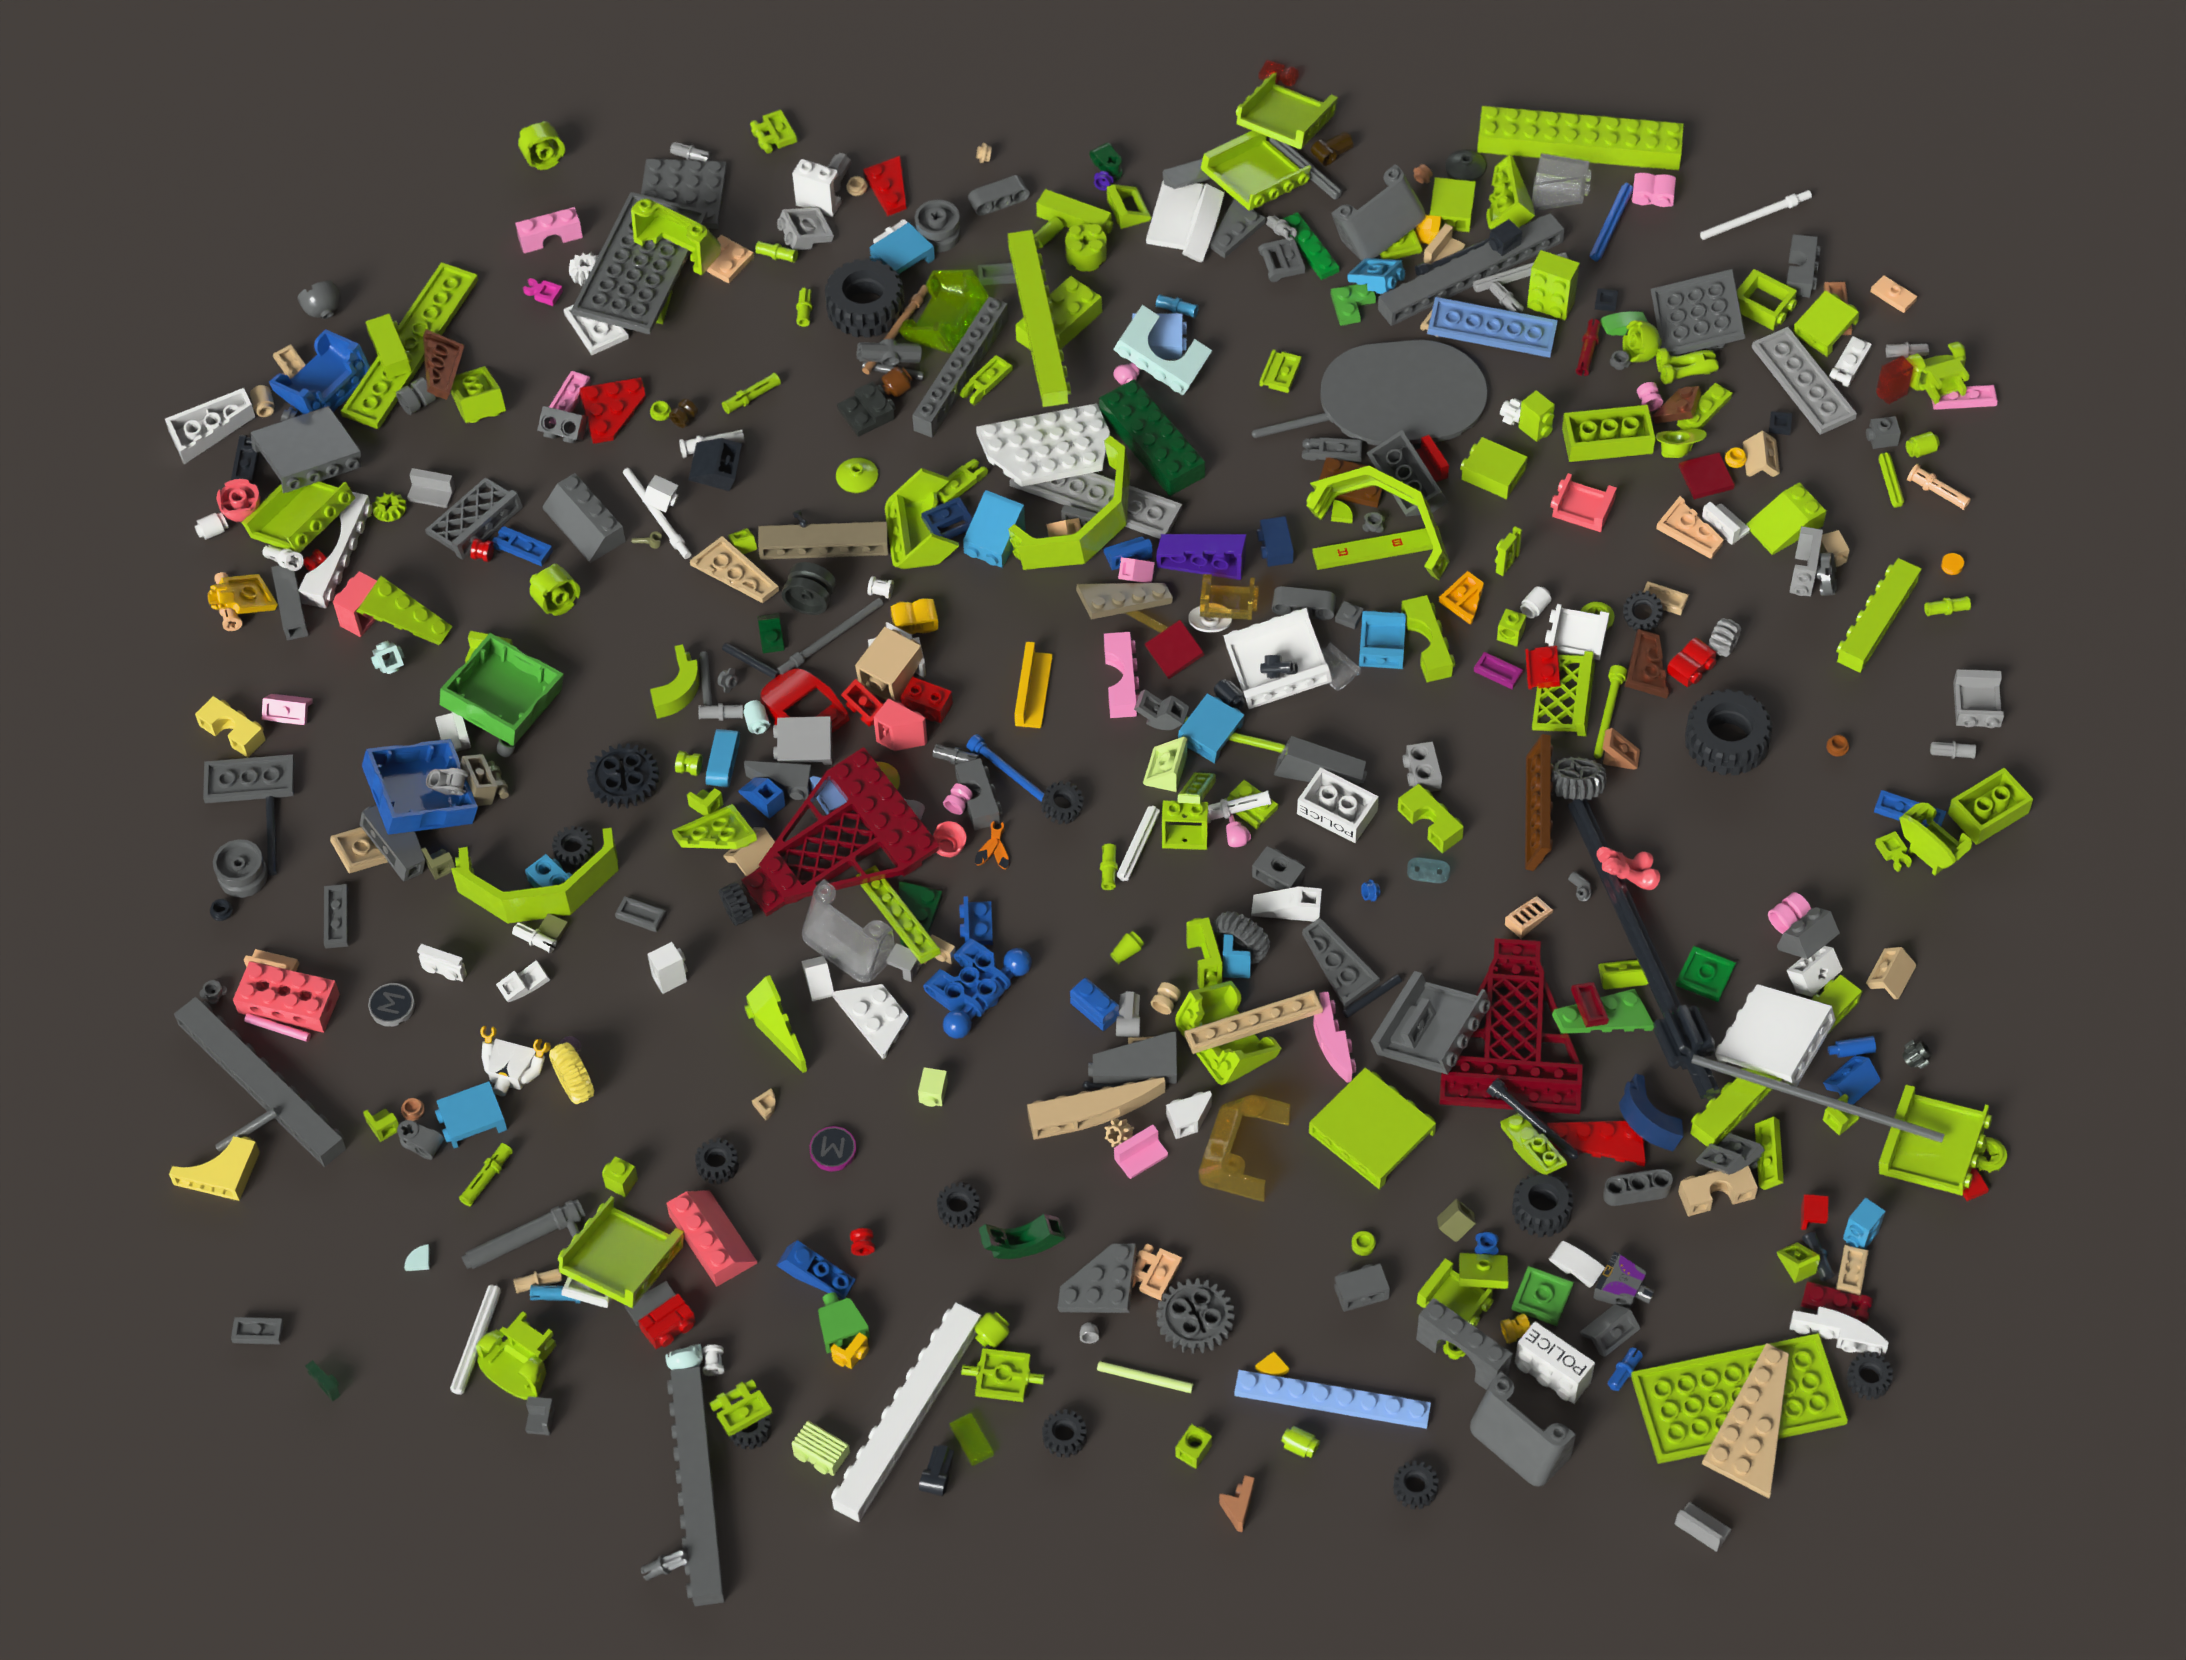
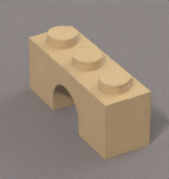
M1747 1166L1730 1175L1712 1170L1702 1176H1689L1680 1182L1678 1193L1687 1215L1692 1216L1711 1210L1713 1201L1711 1193L1714 1191L1726 1193L1730 1197L1732 1204H1737L1755 1199L1758 1188L1751 1170Z

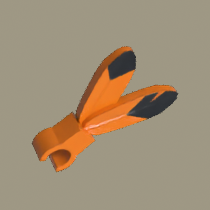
M993 821L991 823V839L978 851L975 857V864L977 866L984 864L994 853L998 865L1002 869H1007L1009 859L1001 842V836L1004 833V823H1001L1000 829H994L995 822Z

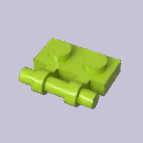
M782 110L764 115L763 123L758 124L756 120L750 123L753 135L759 140V146L767 154L773 151L772 144L776 143L779 149L797 142L796 135ZM769 131L770 135L765 136L764 133Z
M752 1379L746 1383L741 1382L737 1384L735 1389L726 1394L721 1393L717 1395V1399L709 1403L713 1411L721 1407L724 1409L717 1413V1417L729 1437L772 1413L769 1404L760 1390L750 1394V1391L757 1388ZM739 1397L743 1398L742 1400L733 1405H731L730 1403Z

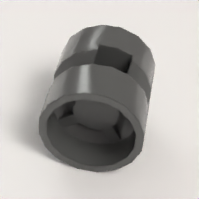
M422 377L412 382L411 387L405 386L396 392L400 405L409 415L420 410L421 405L427 406L436 400L435 395L427 392V383Z

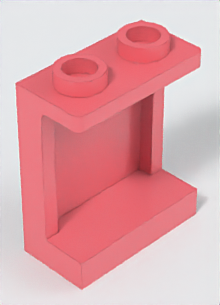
M1568 473L1565 480L1561 479L1558 496L1554 495L1552 499V517L1601 532L1615 502L1617 488L1609 485L1606 492L1573 482L1572 474Z

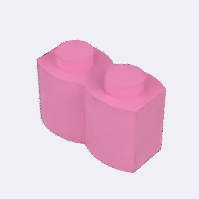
M1649 173L1635 174L1632 202L1639 205L1673 206L1676 177L1670 175L1655 176Z

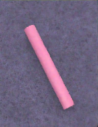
M249 1013L245 1016V1022L306 1042L310 1040L311 1033Z

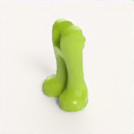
M1659 348L1656 354L1658 372H1661V380L1664 384H1670L1676 379L1691 375L1710 374L1719 369L1718 361L1715 360L1716 355L1712 350L1670 356L1667 349Z

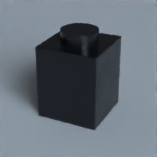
M1508 219L1490 230L1489 245L1494 251L1503 256L1521 245L1522 230Z

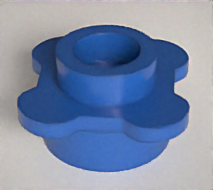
M1484 1232L1476 1235L1477 1246L1475 1247V1252L1477 1254H1498L1497 1242L1499 1237L1496 1234Z

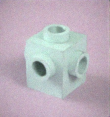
M381 642L376 645V649L372 650L374 654L371 657L375 669L379 668L383 673L387 672V674L396 672L399 670V667L404 665L402 649L393 642ZM389 653V659L384 660L382 655Z

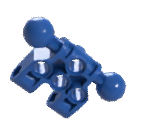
M968 939L953 955L958 964L963 967L959 976L953 977L939 969L923 985L924 990L929 996L951 1011L946 1014L943 1020V1029L949 1037L959 1039L968 1035L972 1025L971 1019L974 1016L981 1017L987 1009L998 1003L999 997L1011 986L1010 979L1013 976H1023L1029 972L1032 958L1026 950L1022 948L1009 950L1004 957V967L998 970L994 953L975 940Z

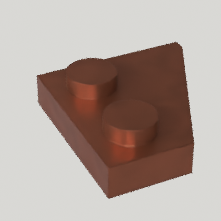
M1700 387L1678 389L1653 414L1654 423L1692 419L1701 396Z

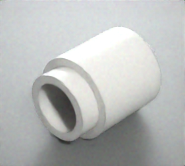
M215 512L197 520L198 525L194 526L200 538L204 537L205 540L223 533L228 528L222 512L218 514Z
M1534 587L1522 601L1520 607L1522 613L1528 618L1539 616L1551 602L1550 592L1544 587Z

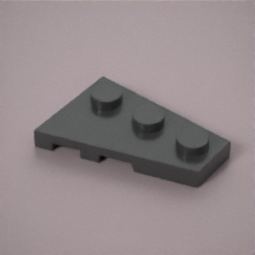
M1234 198L1210 241V248L1226 258L1265 224L1266 218L1253 209L1247 210Z

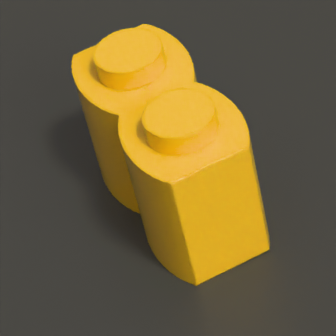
M922 598L913 603L899 602L891 606L893 625L911 635L915 633H928L938 629V617L933 599Z

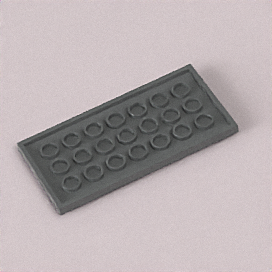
M630 192L572 307V314L651 334L691 251L663 237L657 244L653 240L645 241L643 246L635 243L631 208L639 200L650 199L701 225H704L707 219V211Z

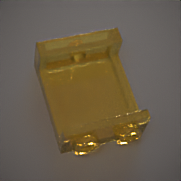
M1203 574L1200 617L1252 620V612L1257 611L1259 586H1255V578L1250 579V587L1212 585V574Z

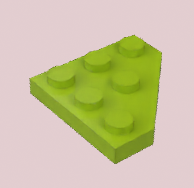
M733 804L672 830L674 838L682 848L739 849L757 841L755 832Z

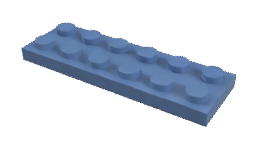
M1435 297L1427 334L1550 357L1558 320Z

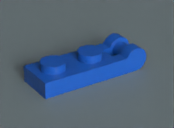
M502 526L498 531V537H494L492 540L494 549L506 551L539 566H543L553 552L551 545L505 526Z

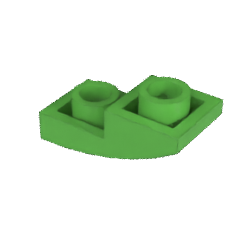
M1636 311L1615 313L1602 317L1600 320L1606 334L1613 336L1626 335L1629 330L1626 327L1631 321L1648 322L1643 312Z

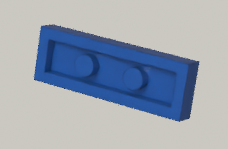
M1881 790L1874 813L1900 821L1899 818L1920 802ZM1935 808L1937 813L1933 821L1941 827L1946 811ZM1926 819L1921 823L1926 828L1929 826Z

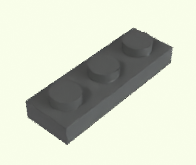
M347 884L324 886L325 949L348 947Z

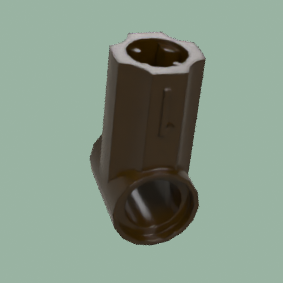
M1343 132L1327 141L1324 139L1316 141L1311 147V153L1322 165L1328 166L1335 161L1338 155L1353 148V141L1347 132Z

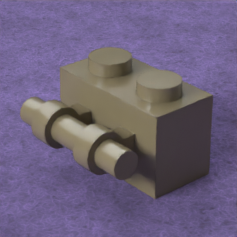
M483 754L462 756L460 766L462 770L469 773L465 779L470 786L477 806L491 805L495 793L499 794L502 799L509 796L508 786L502 780L501 770L495 765L494 761L486 762Z

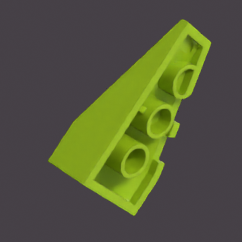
M770 975L766 976L746 996L748 1004L744 1006L749 1019H754L756 1026L804 1073L807 1071L805 1058L795 1034L790 1033L792 1029L787 1014H783V1008L780 1003L781 999Z

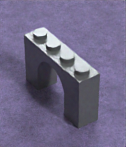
M1433 1298L1419 1314L1416 1340L1434 1353L1446 1341L1456 1345L1473 1362L1476 1369L1474 1382L1487 1390L1491 1381L1500 1372L1507 1377L1509 1376L1512 1353L1441 1302Z

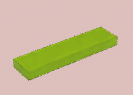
M1195 772L1178 794V803L1200 804L1215 784L1216 775Z

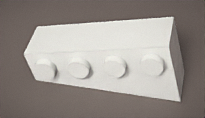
M242 388L168 417L165 421L183 463L186 464L255 418V414L246 391Z

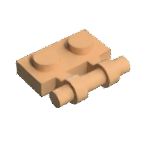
M1146 1244L1143 1250H1140L1136 1256L1133 1287L1136 1282H1142L1140 1292L1162 1300V1295L1166 1293L1182 1262V1257L1161 1248L1155 1256L1151 1254L1154 1249L1153 1246ZM1145 1264H1150L1151 1267L1148 1272H1142Z

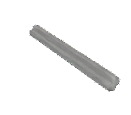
M1565 252L1557 254L1558 256L1569 259ZM1534 262L1473 281V288L1475 292H1481L1489 289L1493 282L1498 281L1503 285L1531 276V267Z

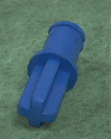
M1629 1348L1623 1360L1616 1364V1370L1607 1384L1611 1390L1619 1391L1628 1377H1631V1373L1634 1372L1633 1370L1638 1362L1643 1358V1354L1640 1351L1633 1357L1636 1348Z

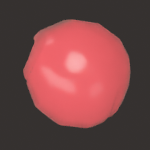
M946 821L940 823L933 833L934 839L940 845V850L936 853L944 857L952 858L960 854L967 840L964 828L957 822Z

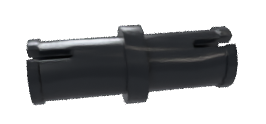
M1814 1231L1805 1234L1802 1239L1807 1248L1819 1254L1820 1261L1817 1271L1820 1279L1826 1281L1833 1278L1835 1273L1827 1259L1828 1253L1825 1249L1823 1250L1817 1233Z

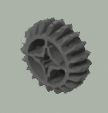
M1571 756L1567 759L1563 757L1561 760H1555L1552 763L1553 771L1550 782L1553 783L1552 793L1558 797L1563 796L1565 799H1580L1582 801L1585 798L1590 800L1592 797H1598L1599 794L1603 793L1607 784V777L1602 764L1596 763L1595 760L1590 761L1588 758H1573Z
M1230 911L1222 912L1212 924L1214 937L1219 948L1223 949L1225 934L1233 935V951L1251 952L1250 964L1259 963L1268 953L1270 948L1268 935L1263 932V928H1260L1257 923L1251 921L1250 918H1246L1243 914L1239 915L1237 912L1232 913Z

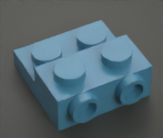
M1368 258L1362 260L1347 276L1348 282H1354L1358 285L1367 284L1368 291H1376L1378 294L1388 292L1389 289H1394L1399 280H1404L1405 270L1402 260Z

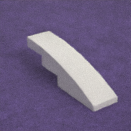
M1205 184L1191 221L1193 222L1182 253L1199 263L1203 261L1209 246L1224 192L1208 184Z

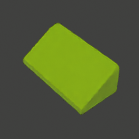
M1638 960L1598 964L1602 986L1605 990L1648 985Z

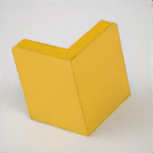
M1425 215V219L1416 226L1415 232L1420 243L1430 244L1440 231L1441 217Z

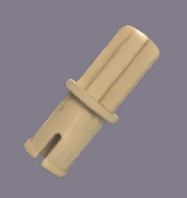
M554 1269L538 1274L535 1271L534 1274L513 1280L518 1294L530 1290L531 1285L545 1286L561 1282L562 1275L559 1269Z

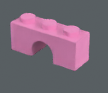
M575 207L515 223L523 253L542 249L543 240L550 235L561 236L563 243L583 238Z

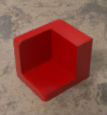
M1804 1194L1801 1204V1230H1806L1808 1222L1826 1224L1828 1221V1196Z

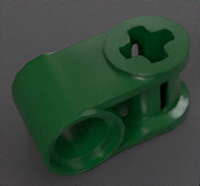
M1109 142L1089 151L1093 164L1100 171L1108 172L1113 177V180H1118L1122 177L1123 170L1120 167L1122 159Z

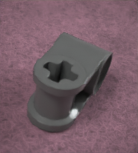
M411 1120L401 1122L397 1128L401 1145L428 1160L433 1159L444 1141V1137L437 1131L426 1128Z

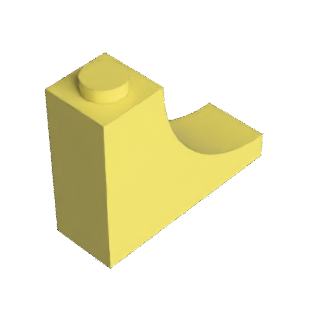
M233 1136L228 1147L216 1158L194 1167L172 1166L169 1175L176 1186L240 1201L260 1152L253 1139Z

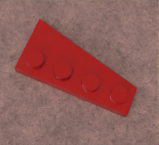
M1626 1121L1547 1123L1548 1127L1577 1150L1578 1153L1592 1154V1157L1597 1158L1604 1156L1614 1158L1618 1162L1625 1163V1161L1636 1163L1638 1166H1645L1643 1138ZM1550 1141L1556 1150H1561L1552 1141Z

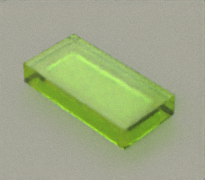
M972 1413L949 1423L951 1430L972 1466L994 1456L992 1448Z

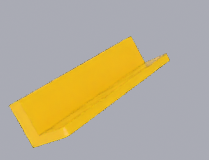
M1026 642L1015 708V726L1042 727L1052 654L1035 652V642Z

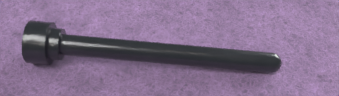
M1489 238L1430 264L1422 262L1415 265L1417 277L1432 271L1438 266H1443L1471 250L1484 246L1489 242Z
M1497 1078L1486 1091L1493 1098L1496 1097L1504 1100L1571 1159L1575 1160L1579 1157L1577 1150L1507 1092L1508 1088L1505 1087L1506 1084L1501 1079Z

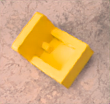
M860 1332L846 1350L835 1344L831 1347L834 1362L842 1367L847 1366L850 1369L855 1366L859 1359L863 1360L869 1351L867 1337Z

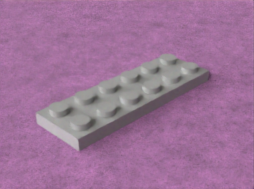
M1789 327L1752 343V349L1820 435L1856 419L1857 413Z

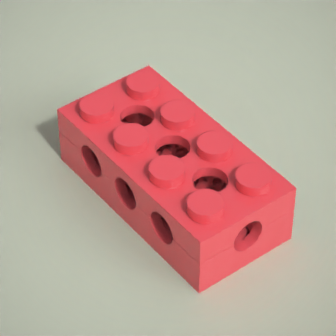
M249 961L233 1001L239 1014L246 1015L249 1013L274 1022L324 1033L340 993L335 980Z

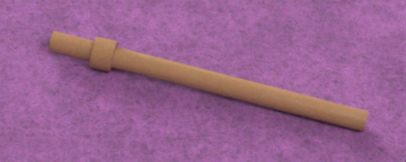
M922 285L917 294L911 297L909 305L884 340L895 339L915 309L922 305L923 298L930 290L927 285ZM867 362L862 371L865 374H869L877 362Z

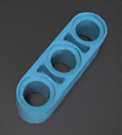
M716 730L706 771V785L730 786L740 742L739 731Z

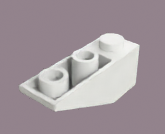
M1294 887L1253 895L1251 916L1314 922L1320 918L1322 889Z

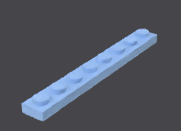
M1243 1370L1238 1372L1235 1387V1396L1426 1429L1431 1405L1430 1402Z

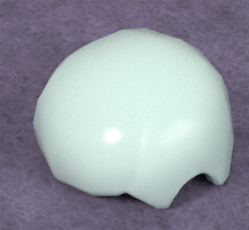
M700 1344L671 1351L669 1357L666 1354V1363L671 1370L699 1367L703 1360Z

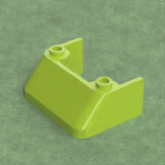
M921 468L888 498L885 505V515L892 563L895 567L909 569L938 565L959 547L958 542L930 533L921 518V513L938 506L937 492L949 482L948 477Z

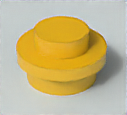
M1732 448L1725 455V462L1730 467L1739 468L1746 463V454L1740 448Z

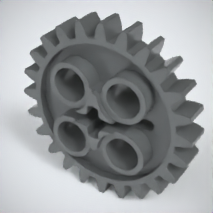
M1199 1278L1196 1279L1195 1284H1191L1190 1280L1187 1279L1185 1286L1177 1282V1290L1170 1286V1295L1163 1293V1301L1158 1302L1159 1310L1156 1311V1316L1159 1318L1157 1319V1326L1161 1327V1335L1167 1334L1165 1336L1166 1342L1174 1340L1173 1348L1182 1345V1352H1185L1187 1347H1189L1192 1354L1195 1353L1196 1348H1199L1204 1353L1206 1346L1214 1350V1342L1221 1346L1222 1338L1228 1339V1331L1233 1329L1231 1322H1234V1315L1232 1314L1234 1313V1306L1230 1305V1297L1224 1298L1225 1290L1217 1292V1284L1210 1288L1209 1280H1206L1201 1285ZM1185 1299H1188L1190 1301L1191 1307ZM1198 1299H1203L1206 1302L1203 1304H1199L1195 1301ZM1183 1309L1184 1312L1176 1313L1174 1312V1310ZM1215 1319L1217 1322L1208 1323L1206 1320ZM1199 1323H1200L1201 1327L1203 1328V1330L1205 1331V1333H1203V1332L1201 1331L1200 1326H1199ZM1192 1328L1195 1332L1187 1333L1184 1330Z

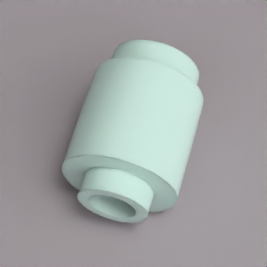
M757 700L745 704L743 713L748 730L755 734L764 733L770 726L764 705Z

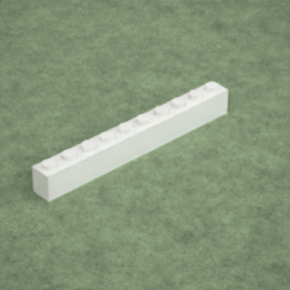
M955 1303L952 1309H948L945 1312L941 1327L933 1331L930 1338L931 1343L927 1348L924 1347L918 1357L919 1362L908 1371L907 1381L904 1386H900L896 1390L895 1400L891 1406H887L883 1411L882 1421L879 1426L873 1427L867 1445H863L857 1453V1461L846 1470L845 1480L842 1485H838L834 1489L831 1498L835 1510L860 1522L977 1334L974 1331V1327L981 1319L980 1314L958 1303Z

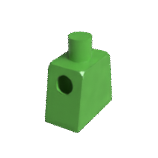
M835 1292L828 1293L823 1297L825 1306L818 1309L827 1354L831 1352L833 1344L840 1348L849 1346L859 1332L866 1336L867 1339L870 1338L868 1325L850 1298L839 1301Z

